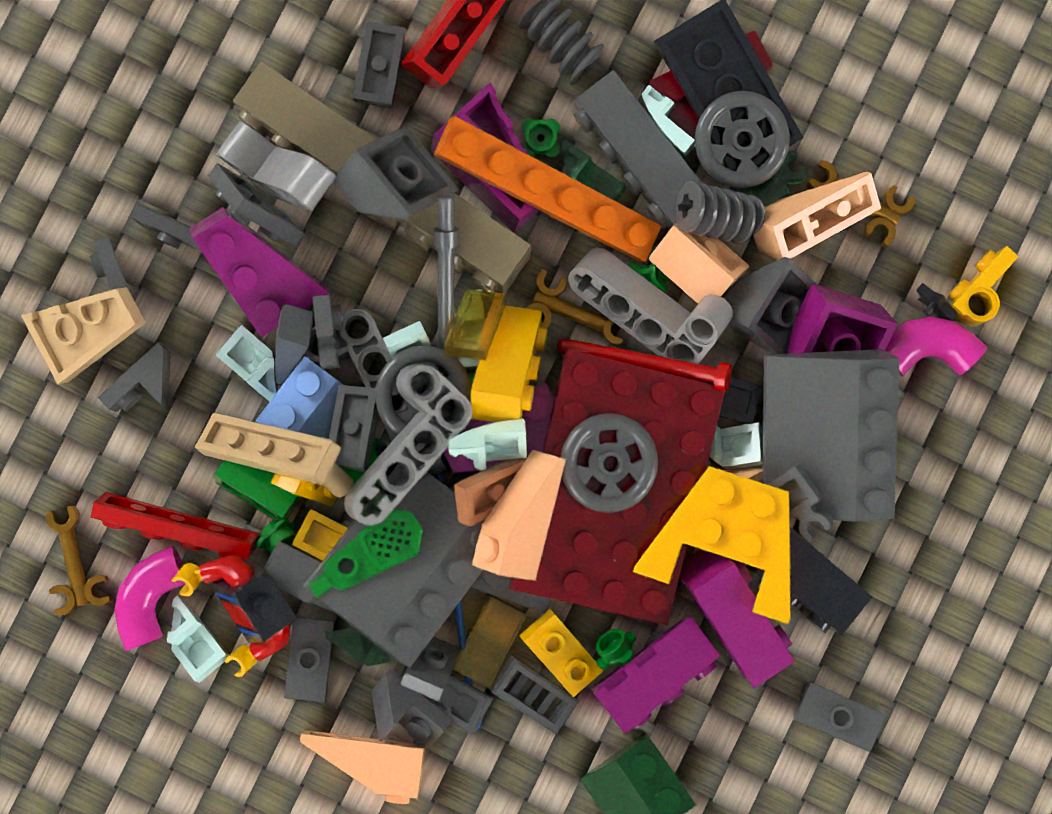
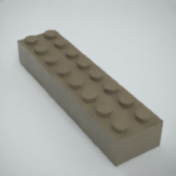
M261 61L233 99V103L240 112L237 117L264 138L266 135L269 136L277 147L313 158L334 175H336L355 150L376 140ZM454 193L452 194L454 196V226L459 229L458 247L454 248V272L460 274L462 269L472 275L474 279L473 284L482 289L483 292L490 296L497 292L504 297L531 258V245ZM438 202L406 220L374 214L378 220L392 229L397 224L404 228V231L408 234L407 239L422 250L427 251L429 247H432L438 252V248L434 246L433 231L438 226Z

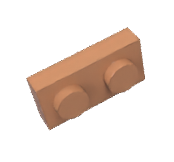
M526 459L502 461L454 484L459 523L470 527L486 519Z

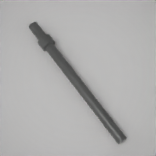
M445 194L438 196V226L433 229L434 246L438 248V348L454 356V248L458 247L459 229L454 226V196ZM438 365L439 373L447 378L449 373ZM447 400L441 410L450 413L454 402Z

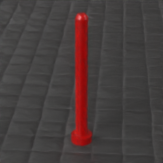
M567 338L560 339L557 343V350L561 354H565L566 349H571L684 378L714 383L715 390L726 392L731 381L732 364L720 362L718 367Z

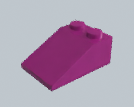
M811 283L795 317L787 354L873 349L885 351L898 323L880 304Z

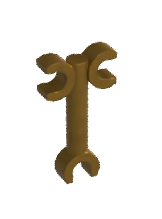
M821 160L817 168L826 173L827 181L821 183L816 179L810 178L806 185L809 189H813L841 179L837 177L836 168L833 164ZM894 185L884 194L883 203L879 202L881 209L870 214L875 218L866 225L863 235L868 237L875 227L884 229L886 237L881 244L884 248L893 242L896 235L895 226L901 216L913 208L916 199L910 196L904 206L896 205L893 201V195L898 187Z
M543 269L539 272L537 277L538 290L532 304L526 308L542 311L544 316L542 328L549 329L552 322L551 312L602 332L605 340L611 345H621L622 339L615 337L611 333V326L616 324L612 320L558 298L565 291L567 285L566 278H561L558 287L549 289L544 284L547 270Z
M76 506L67 507L69 519L63 525L58 522L55 511H48L46 513L47 524L51 529L58 531L71 585H56L49 589L50 594L62 592L67 596L68 602L65 607L54 610V614L60 616L70 614L78 606L90 603L102 606L113 601L112 596L100 598L95 594L96 585L100 582L108 581V576H92L86 582L74 530L80 520L79 510Z

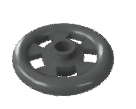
M734 91L715 99L702 113L695 132L696 153L705 171L718 182L735 188L753 187L770 179L784 163L790 144L789 127L782 111L772 100L752 91ZM746 107L748 118L732 122L730 109ZM766 117L771 124L773 134L763 138L762 131L756 123ZM713 126L725 128L722 136V145L711 144ZM742 131L746 132L750 137V142L746 147H741L737 142V136ZM762 147L770 156L761 166L757 167L751 161V158ZM726 153L741 161L736 171L730 170L721 164Z
M415 346L396 354L382 369L375 389L376 407L383 423L396 436L418 413L405 399L404 402L408 408L397 413L392 403L391 396L399 394L396 385L397 376L408 365L420 364L434 367L435 364L439 365L449 373L446 379L471 403L472 387L470 378L461 362L451 353L434 346ZM419 372L418 375L413 376L411 379V388L415 394L419 388L427 387V379L422 372ZM454 404L450 413L441 410L442 418L446 422L454 419L457 412L456 404ZM419 432L414 438V443H430L427 432Z
M600 414L584 420L569 434L561 452V458L566 459L562 479L567 490L583 506L599 512H618L634 506L647 495L657 475L658 455L651 436L638 422L620 414ZM615 430L617 442L599 444V432ZM636 443L642 459L630 463V457L625 447ZM581 447L592 449L588 467L577 465V456ZM608 456H614L617 460V466L612 471H606L603 466V462ZM630 473L636 482L630 489L622 493L616 486V483L623 480ZM591 476L606 484L600 495L586 487Z

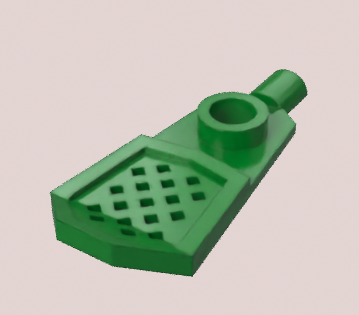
M393 509L382 522L367 526L356 535L357 537L324 562V574L308 583L316 598L332 587L343 591L419 555L423 529L411 511ZM345 560H351L355 565L354 570L349 574H343L339 570L340 564Z

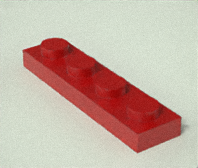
M108 492L103 493L93 502L90 517L101 520L104 526L112 529H125L127 527L141 531V534L149 539L162 540L168 538L179 541L182 547L190 550H203L204 548L219 552L222 558L235 555L248 560L257 548L260 533Z

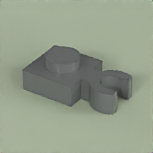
M330 295L314 296L313 305L316 334L319 342L320 366L323 367V370L339 368L336 330L343 329L341 306L334 305Z
M799 463L766 484L789 492V520L795 516L799 519V530L805 540L810 542L816 536L814 530L810 527L811 521H819L826 531L831 529L833 520L830 514L825 510L817 509L814 505L823 496Z

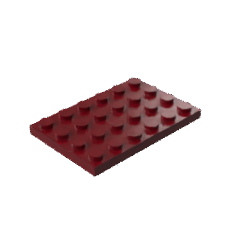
M566 349L542 452L561 458L562 448L567 437L581 422L600 414H620L638 422L651 436L658 455L657 475L651 489L641 501L626 510L610 513L595 511L583 506L569 493L561 477L536 579L528 580L511 577L509 583L510 590L668 625L687 544L682 545L670 584L635 573L633 570L637 562L706 471L725 392L715 390L713 384ZM600 431L599 444L606 442L616 443V431ZM636 443L625 447L630 457V463L642 459ZM580 448L577 456V465L589 466V457L592 449ZM614 456L605 458L603 466L606 471H612L616 468L617 460ZM628 473L623 480L616 483V486L624 493L635 484L636 480ZM591 476L586 484L589 490L599 495L606 486L605 483L598 481L593 476Z

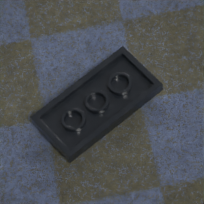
M719 0L653 41L698 120L708 105L718 97L734 91H752L769 98L782 111L789 127V147L804 138L726 0ZM746 107L730 109L732 122L748 118ZM766 117L756 123L762 131L763 138L773 134L771 124ZM713 126L711 132L712 144H723L724 127ZM742 131L737 136V142L741 147H746L750 142V137L746 132ZM761 147L760 151L751 158V161L758 167L770 155ZM726 153L723 159L725 167L733 171L737 170L741 162L739 159L731 157L728 153Z

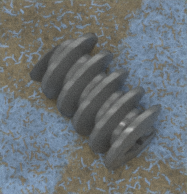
M540 0L525 12L519 20L517 27L522 30L529 28L527 38L530 41L540 39L538 43V50L545 53L551 50L548 57L551 64L562 62L559 67V73L563 76L573 73L570 78V85H573L597 63L604 45L601 43L592 48L588 46L594 34L592 32L582 36L577 34L583 22L579 20L569 25L567 20L572 10L569 8L560 13L556 11L561 0H551L549 2L547 0Z
M687 180L677 194L676 223L682 232H693L695 235H705L707 238H718L720 241L743 244L751 235L759 231L765 219V207L762 200L757 196L746 195L745 193L734 192L733 190L722 189L717 186H709L705 183H696L693 180Z

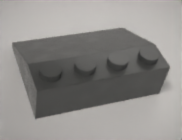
M882 349L764 355L762 483H769L799 463L823 496L814 505L817 509L828 512L832 520L870 521L895 519L900 358Z
M400 463L396 465L386 478L389 484H395L401 479L403 469ZM425 472L394 508L396 510L411 511L422 527L423 534L419 555L343 591L332 587L317 597L318 600L390 657L409 668L484 570L472 565L481 527L486 519L470 527L459 523L455 492L428 472ZM379 487L380 491L378 493H381L383 495L388 494L387 490H384L381 487ZM371 499L363 508V510L368 513H370L374 508L370 504ZM354 520L307 580L303 588L315 596L308 583L324 574V562L357 537L356 535L369 525ZM351 560L343 561L339 567L340 572L343 574L351 573L354 570V562Z

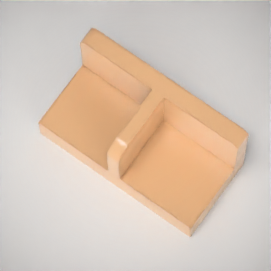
M677 223L673 225L649 257V260L698 304L708 295L722 297L726 290L740 279L750 267L718 238H707L705 235H695L693 232H682L678 228Z

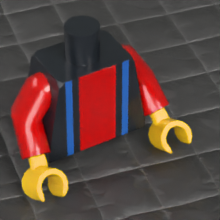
M231 555L200 565V568L195 564L187 563L183 565L172 579L173 582L181 580L186 583L179 592L183 596H190L202 581L209 583L247 642L251 643L250 646H239L225 659L226 663L230 660H236L240 664L241 669L234 674L236 677H242L257 663V660L261 661L287 645L290 639V627L288 624L296 616L270 575L263 568L239 556Z

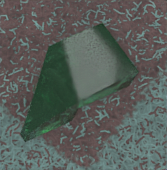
M564 139L561 146L564 154L565 175L617 202L627 190L625 184L596 165L589 155Z
M354 627L325 632L328 641L340 647L361 664L373 666L396 661Z

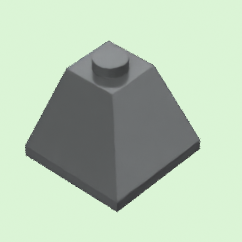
M407 126L355 150L336 173V178L333 181L358 212L404 220L436 204L439 195H452L458 190L457 186Z
M783 257L738 279L724 298L733 310V318L728 326L770 354H787L795 317L811 283H816L787 257Z

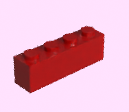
M447 0L404 58L401 65L430 89L444 87L506 0Z

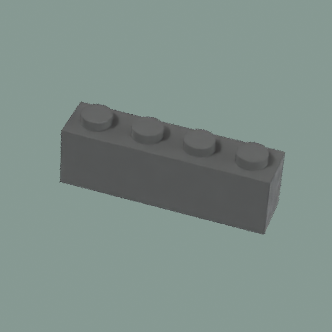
M612 70L575 98L574 108L577 112L573 114L574 118L586 133L592 130L601 142L598 144V148L610 164L617 162L625 172L622 179L634 195L641 193L650 204L646 209L651 218L661 226L665 224L670 230L676 224V199L681 186L687 180H693L696 183L702 182L616 72Z

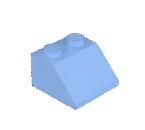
M304 356L256 419V422L329 439L338 386L343 384Z

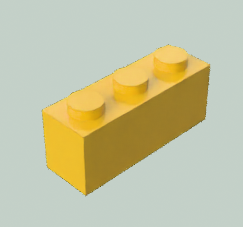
M494 304L471 389V419L497 423L521 419L523 410H531L534 386H529L530 380H538L541 357L536 356L537 351L544 352L548 328L541 327L542 311Z

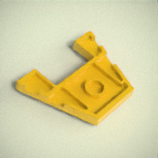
M709 466L637 562L633 572L670 584L683 544L765 570L752 612L789 624V492Z

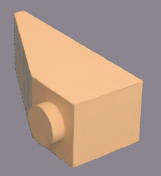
M863 172L779 199L766 206L763 225L757 233L753 234L758 252L777 260L783 257L791 259L881 209L872 174L870 172Z
M532 450L482 524L472 565L501 576L528 580L536 579L566 459Z
M305 730L301 733L300 742L376 794L385 795V801L409 804L410 798H418L425 745L391 740L380 742L379 739L311 730Z

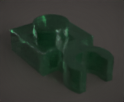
M790 151L787 153L780 169L770 179L753 187L736 189L738 192L745 193L746 195L757 196L762 200L764 207L779 199L788 197L790 190L786 184L796 185L802 183L807 178L809 169L806 167L800 172H792L788 165L797 159L798 153Z

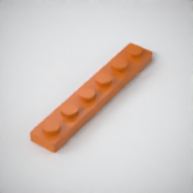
M456 116L449 118L433 154L638 262H646L661 228V225Z

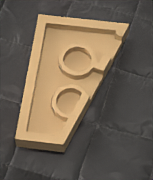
M127 287L21 315L57 384L70 382L146 323Z

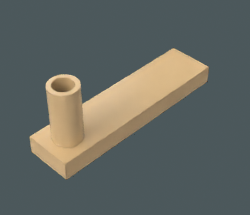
M213 413L195 446L205 456L321 484L336 497L347 495L348 491L353 487V479L335 463L341 448L330 439Z

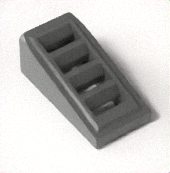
M284 305L282 307L276 333V383L284 384L309 347L314 319L313 312L291 305Z
M510 652L506 654L487 682V687L493 694L555 734L559 732L579 703L577 698ZM517 670H518V671H519L518 675L516 676V678L514 679V681L511 683V685L509 686V688L506 689L505 687L508 685V683L510 682V680L512 679V677L514 676V674H515V673L517 672ZM530 678L533 680V683L522 699H520L517 695ZM544 687L547 689V692L536 708H533L531 704ZM557 696L562 699L551 716L547 718L544 713Z

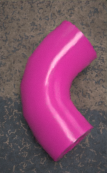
M929 316L906 321L896 328L885 351L900 358L899 376L903 377L916 362L930 356L943 360L960 376L980 359L988 347L973 333L956 322Z
M174 546L156 552L133 566L119 587L114 610L118 633L125 651L163 637L156 618L155 608L157 601L166 592L186 584L181 580L172 581L174 576L183 567L181 557Z

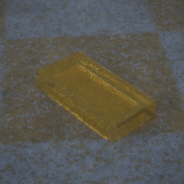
M476 290L465 291L444 344L446 356L486 360L506 306L505 293Z
M489 597L456 660L453 670L486 688H490L527 615L493 597Z

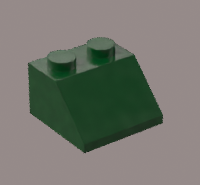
M646 732L580 778L603 814H685L696 806Z

